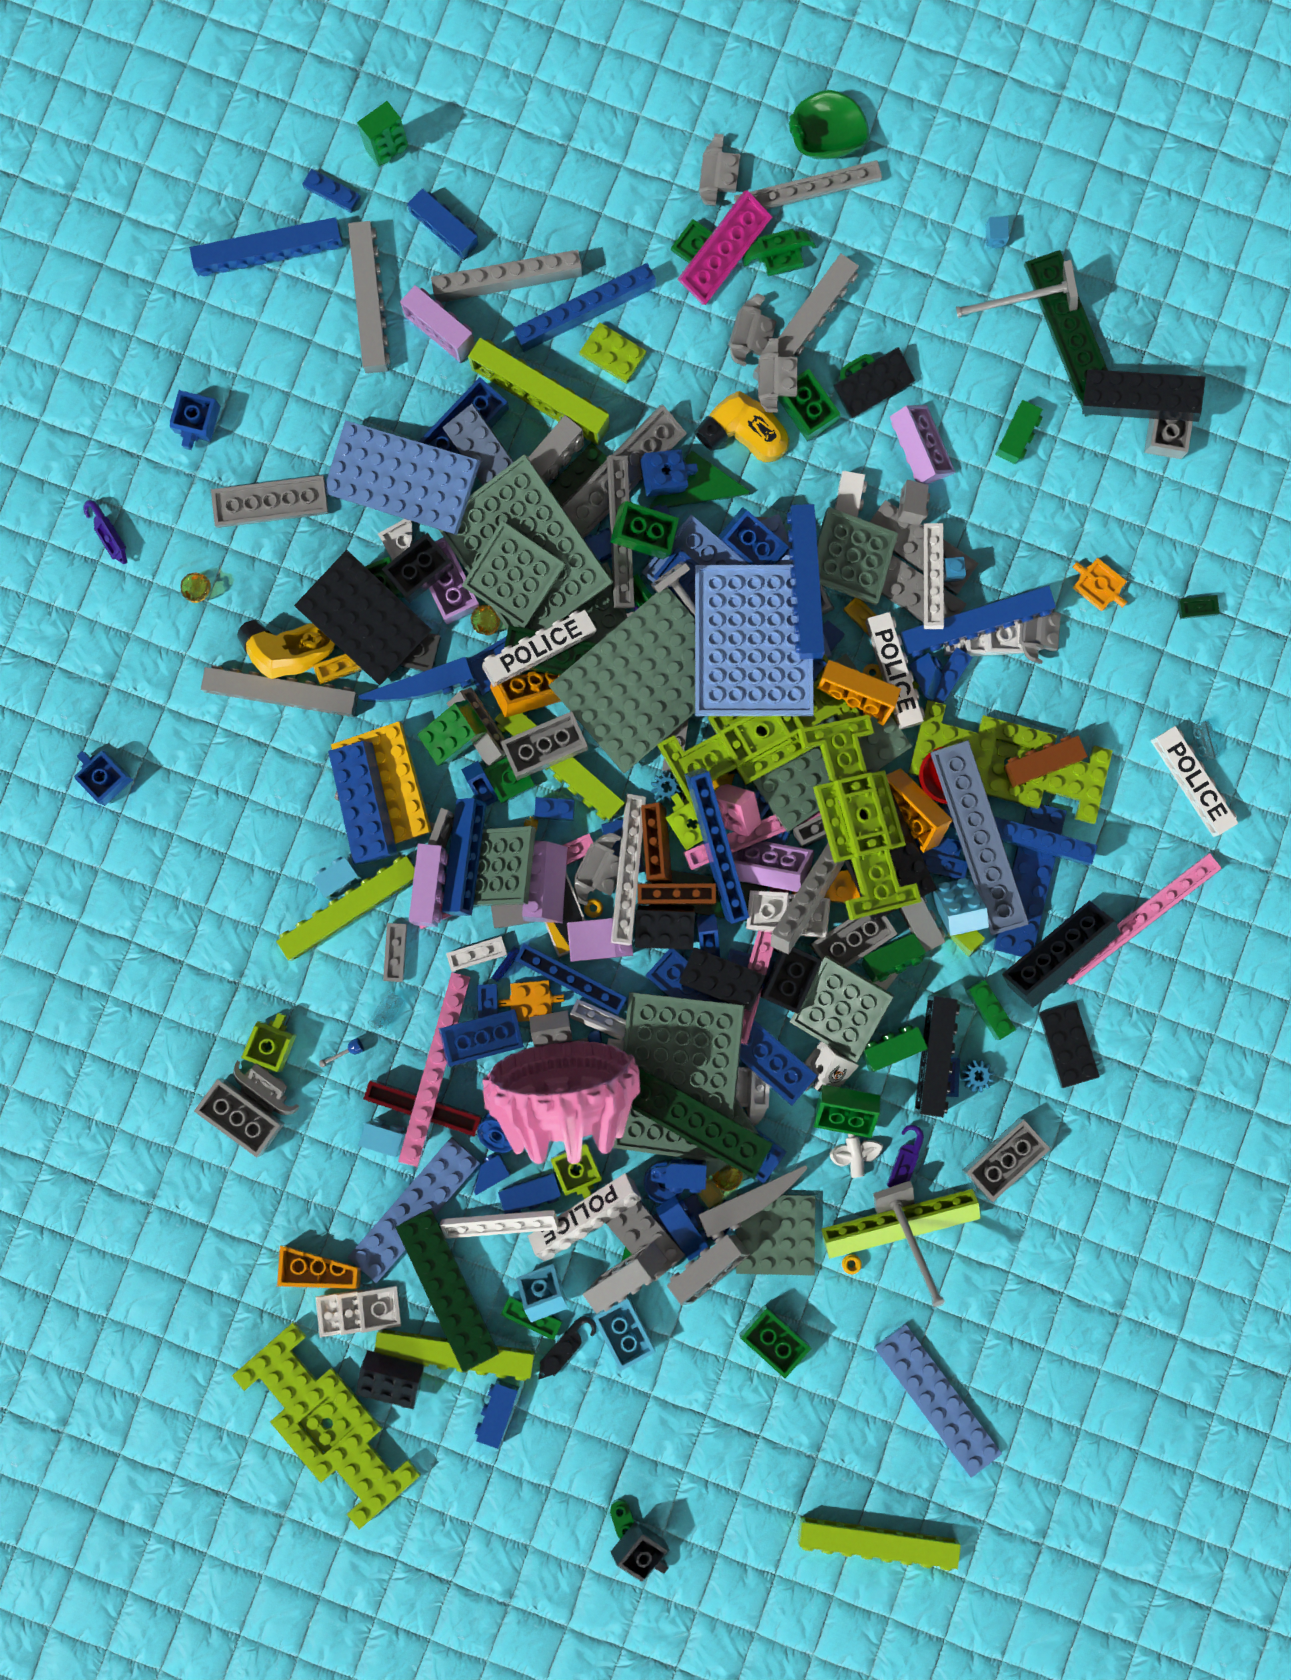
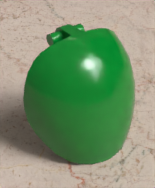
M825 90L807 97L799 103L793 114L789 117V129L797 149L810 158L825 160L843 157L863 147L870 139L868 123L860 106L850 97L837 91Z

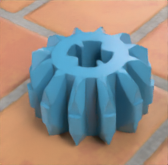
M661 772L662 779L656 775L655 780L658 783L651 782V786L656 787L651 790V793H658L654 797L655 800L662 797L661 804H664L665 799H668V803L672 804L671 796L675 793L682 794V790L677 789L680 785L675 783L677 782L676 778L671 779L672 772H669L668 777L665 776L664 772ZM669 784V788H671L672 790L664 792V788H662L661 786Z
M975 1059L972 1060V1066L966 1063L965 1066L968 1070H961L962 1073L966 1074V1076L961 1077L962 1081H967L964 1086L966 1088L971 1086L972 1092H975L976 1089L979 1092H983V1086L989 1089L990 1086L987 1082H994V1079L989 1078V1075H993L994 1071H987L991 1065L986 1064L984 1066V1060H980L977 1063ZM975 1072L981 1073L979 1075L980 1080L974 1079L976 1077Z

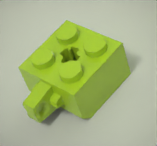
M676 793L671 796L675 803V806L672 807L674 812L665 818L685 850H688L701 842L703 838L698 823H695V828L687 826L690 818L697 820L696 813L687 799L682 801L679 794Z
M277 1013L275 1020H270L269 1024L257 1021L241 1058L276 1072L283 1071L297 1036L286 1031L287 1026H284L287 1015ZM267 1043H272L273 1048L271 1050H267L269 1048L266 1047Z
M587 1142L582 1144L581 1159L578 1163H574L577 1166H581L578 1174H576V1171L572 1172L574 1164L568 1161L566 1151L550 1159L565 1195L577 1192V1195L582 1194L584 1199L592 1195L590 1190L594 1188L593 1184L602 1180Z

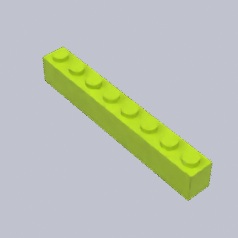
M501 711L495 718V721L498 723V729L503 733L507 731L511 737L537 726L523 713L505 718ZM573 757L545 769L546 771L550 769L554 772L553 777L558 782L562 783L564 781L569 786L567 789L573 795L579 794L583 798L582 803L589 809L591 807L597 810L596 815L603 821L607 819L610 822L625 805V802Z
M407 856L396 858L393 861L394 864L389 868L386 866L377 871L378 875L372 879L368 877L360 882V887L356 889L353 887L344 893L345 896L340 900L336 898L328 903L329 907L326 909L315 911L312 914L313 917L308 921L304 919L295 925L297 928L291 932L287 930L280 934V939L276 942L288 961L295 960L414 881L415 866L410 858Z
M973 1189L902 1207L914 1236L981 1219L979 1202ZM894 1210L821 1228L829 1259L906 1239Z
M386 1329L378 1330L374 1352L423 1364L425 1367H428L430 1364L437 1365L438 1369L447 1370L451 1367L456 1368L458 1372H462L447 1338ZM496 1345L499 1355L470 1369L476 1371L478 1375L493 1373L499 1378L514 1376L516 1380L526 1381L532 1375L535 1351Z
M801 1516L797 1539L799 1547H802L805 1551L817 1549L826 1554L838 1552L846 1557L860 1555L861 1558L872 1560L874 1557L881 1558V1561L888 1563L895 1560L900 1561L904 1565L920 1564L924 1568L937 1566L945 1571L958 1569L961 1544L956 1538Z

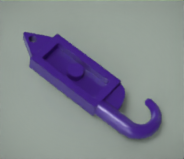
M87 500L84 503V513L87 518H90L89 507L95 513L93 529L112 560L116 559L122 564H127L126 546L108 517H105L95 501Z
M908 1125L902 1131V1135H905L907 1131L913 1130L916 1132L917 1137L914 1145L905 1144L899 1148L886 1184L889 1188L908 1182L912 1177L924 1141L923 1131L916 1125Z

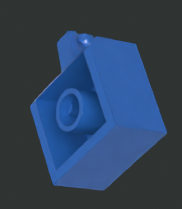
M181 390L178 391L170 419V428L174 433L181 434L180 436L183 438L181 445L184 449L192 450L194 442L198 441V439L211 442L221 407L216 399Z
M681 449L645 453L640 460L647 497L684 492L688 487L687 479L689 476L695 475L698 472L697 464H686V461H683Z
M102 750L92 757L83 751L77 755L83 765L74 778L98 804L106 806L133 781L130 775L106 751Z
M671 1159L667 1166L651 1169V1181L665 1183V1188H669V1191L681 1192V1189H689V1192L701 1193V1190L706 1188V1161Z

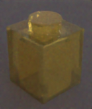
M710 1177L706 1178L705 1190L697 1193L709 1208L719 1206L724 1201L722 1199L725 1196L724 1193Z

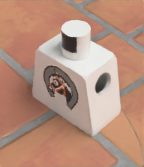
M825 1045L812 1068V1071L818 1078L813 1087L819 1092L821 1091L822 1084L841 1087L859 1065L832 1047Z

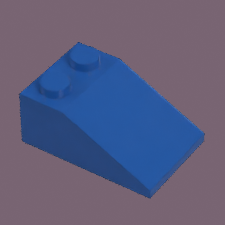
M744 507L740 509L718 535L723 542L750 565H774L789 548Z

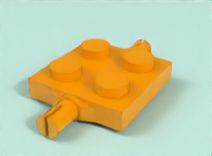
M1096 558L1087 568L1078 561L1073 565L1072 568L1081 575L1072 588L1101 612L1112 601H1115L1122 608L1128 602L1119 595L1121 588L1127 581L1099 558Z
M549 980L510 983V999H498V1003H504L499 1004V1008L510 1007L511 1010L515 1009L518 1022L530 1021L529 1017L552 1013L553 1003L564 1002V994L552 995Z

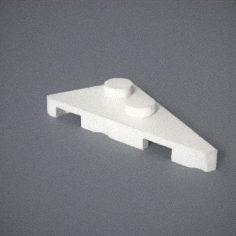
M403 519L378 533L392 560L413 544L412 521Z

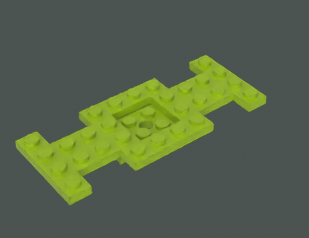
M825 654L822 660L827 663L828 658ZM821 672L816 678L817 681L813 682V716H709L708 720L716 735L686 751H683L675 735L658 743L657 746L694 810L685 773L704 768L709 771L711 780L714 781L737 769L743 782L747 785L814 748L802 749L798 735L799 729L816 726L834 715H837L839 720L859 717L861 715L857 708L853 709L847 705L845 700H837L818 689L817 687L822 675ZM762 726L767 730V734L759 736L756 729Z
M927 700L924 709L925 718H923L924 721L920 725L908 774L919 776V769L923 759L934 749L969 740L988 796L1038 809L1040 808L1044 791L1079 801L1075 819L1090 824L1096 823L1113 750L1094 745L1088 763L1080 761L1012 788L1004 770V760L1019 756V759L1026 756L1025 753L1031 751V749H1036L1037 752L1043 750L1044 745L1051 742L1055 744L1057 735L985 715L981 717L978 733L942 723L946 705Z
M869 714L798 730L802 749L816 746L821 748L830 783L814 786L813 789L834 863L852 859L862 897L845 901L850 921L922 902L917 883L899 887L889 850L906 845L885 770L867 773L858 737L874 733ZM860 810H864L866 812V820H863L860 817Z
M292 1322L236 1371L232 1377L244 1391L259 1378L284 1407L270 1423L320 1483L336 1470L360 1498L361 1501L346 1514L360 1530L420 1477L421 1473L409 1459L394 1472L368 1442L382 1430V1426L332 1367L320 1378L315 1379L292 1351L306 1337L297 1324ZM324 1418H330L333 1421L331 1428L324 1427Z

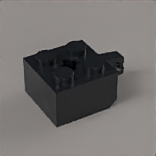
M638 1521L633 1523L610 1551L616 1565L641 1582H644L654 1569L663 1574L669 1569L667 1562L663 1559L670 1551L665 1540Z

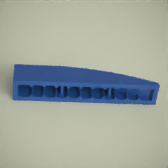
M462 657L358 696L360 700L368 702L407 701L441 693L444 695L454 692V688L471 686L472 682L476 681L470 660L467 657Z

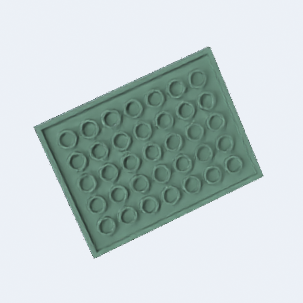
M525 454L469 496L457 535L439 530L468 573L472 570L501 521H505L566 563V566L526 629L538 631L542 628H546V630L551 628L554 622L560 619L563 620L613 583V580ZM493 608L507 630L509 625L520 627Z
M668 587L654 594L548 685L570 712H573L575 718L623 774L695 713V619Z
M847 654L834 661L851 669L858 670ZM857 708V710H858V712L860 713V715H861V716H864V715H863L864 711H862L861 709ZM834 715L818 725L840 720L837 715ZM891 715L884 726L880 725L878 719L872 716L870 720L874 733L858 737L867 773L877 772L913 747ZM762 726L756 729L759 736L767 734V730ZM816 746L752 783L788 833L820 811L813 787L830 783L821 748Z
M629 992L623 1051L627 1055L634 1057L637 1066L733 1120L745 1005ZM631 1108L623 1137H616L613 1146L616 1149L725 1163Z

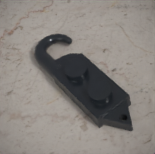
M582 1316L575 1320L540 1361L541 1367L538 1379L551 1375L555 1376L582 1343L581 1336L577 1330L584 1323L591 1325L592 1331L590 1335L594 1336L597 1326L592 1318Z

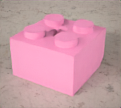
M729 784L722 785L715 791L725 829L749 836L761 824L755 792Z

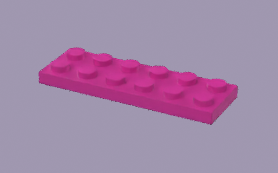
M748 190L742 193L678 277L682 285L702 305L707 304L772 218Z

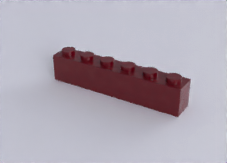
M369 1080L363 1100L411 1115L417 1094L376 1080ZM436 1101L431 1122L475 1137L483 1116Z

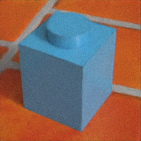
M1008 216L989 217L986 223L987 247L1001 248L1006 245L1009 239Z
M964 557L945 558L943 560V583L962 581L966 576Z

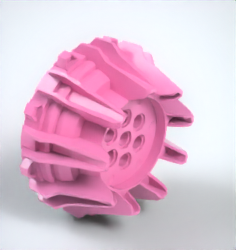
M584 1041L554 1043L527 1048L500 1060L492 1067L490 1073L483 1077V1094L485 1108L489 1110L491 1116L498 1120L515 1154H520L525 1146L531 1160L541 1164L545 1162L549 1141H564L568 1161L574 1164L578 1163L581 1159L583 1137L592 1135L601 1153H609L614 1146L615 1138L623 1137L632 1101L640 1093L639 1068L635 1064V1059L632 1055H627L615 1046Z

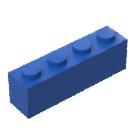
M422 188L407 203L409 212L464 260L478 246L477 233L471 227L467 228L460 217L457 215L453 216L445 204H440L436 201V197L430 191L427 193Z

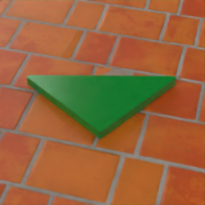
M691 450L684 461H686V464H697L698 472L695 475L689 476L687 479L688 487L684 492L678 494L657 496L649 508L652 509L658 505L662 507L667 505V508L685 504H697L711 500L748 496L750 491Z

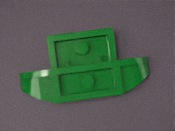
M792 228L758 237L757 241L752 243L745 252L742 260L746 267L752 260L758 259L759 263L763 262L767 276L804 267L800 254L802 246L809 245L812 249L816 248L813 238L808 233L794 231Z

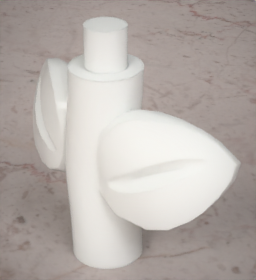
M848 1134V1138H845L847 1145L841 1144L834 1147L830 1152V1158L833 1163L841 1167L850 1164L851 1178L865 1176L864 1161L871 1162L875 1160L882 1152L883 1144L874 1140H864L860 1143L858 1136Z

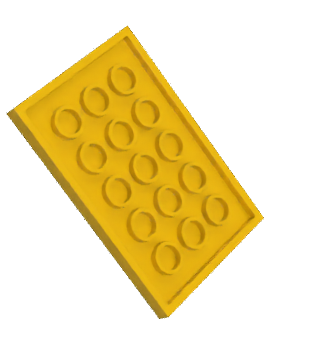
M398 721L331 744L333 750L361 741L373 743L395 844L432 832L402 722Z

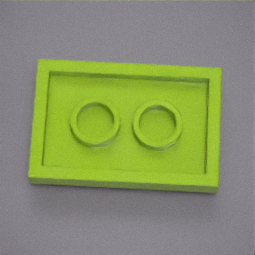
M599 322L580 350L579 355L627 384L645 357L646 350Z

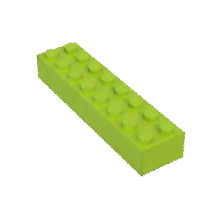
M479 338L468 355L472 371L557 422L566 415L583 429L584 438L597 446L600 444L610 428L609 414L604 408L595 407L589 399L585 397L580 398L572 389L568 387L565 389L560 386V383L554 378L549 379L545 377L539 369H532L527 366L528 364L520 358L517 360L507 350H500L495 347L496 345L492 341Z

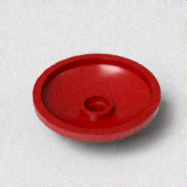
M942 746V747L936 748V749H934L933 751L938 750V749H941V748H944V747H947V746ZM930 752L920 765V785L932 800L947 804Z

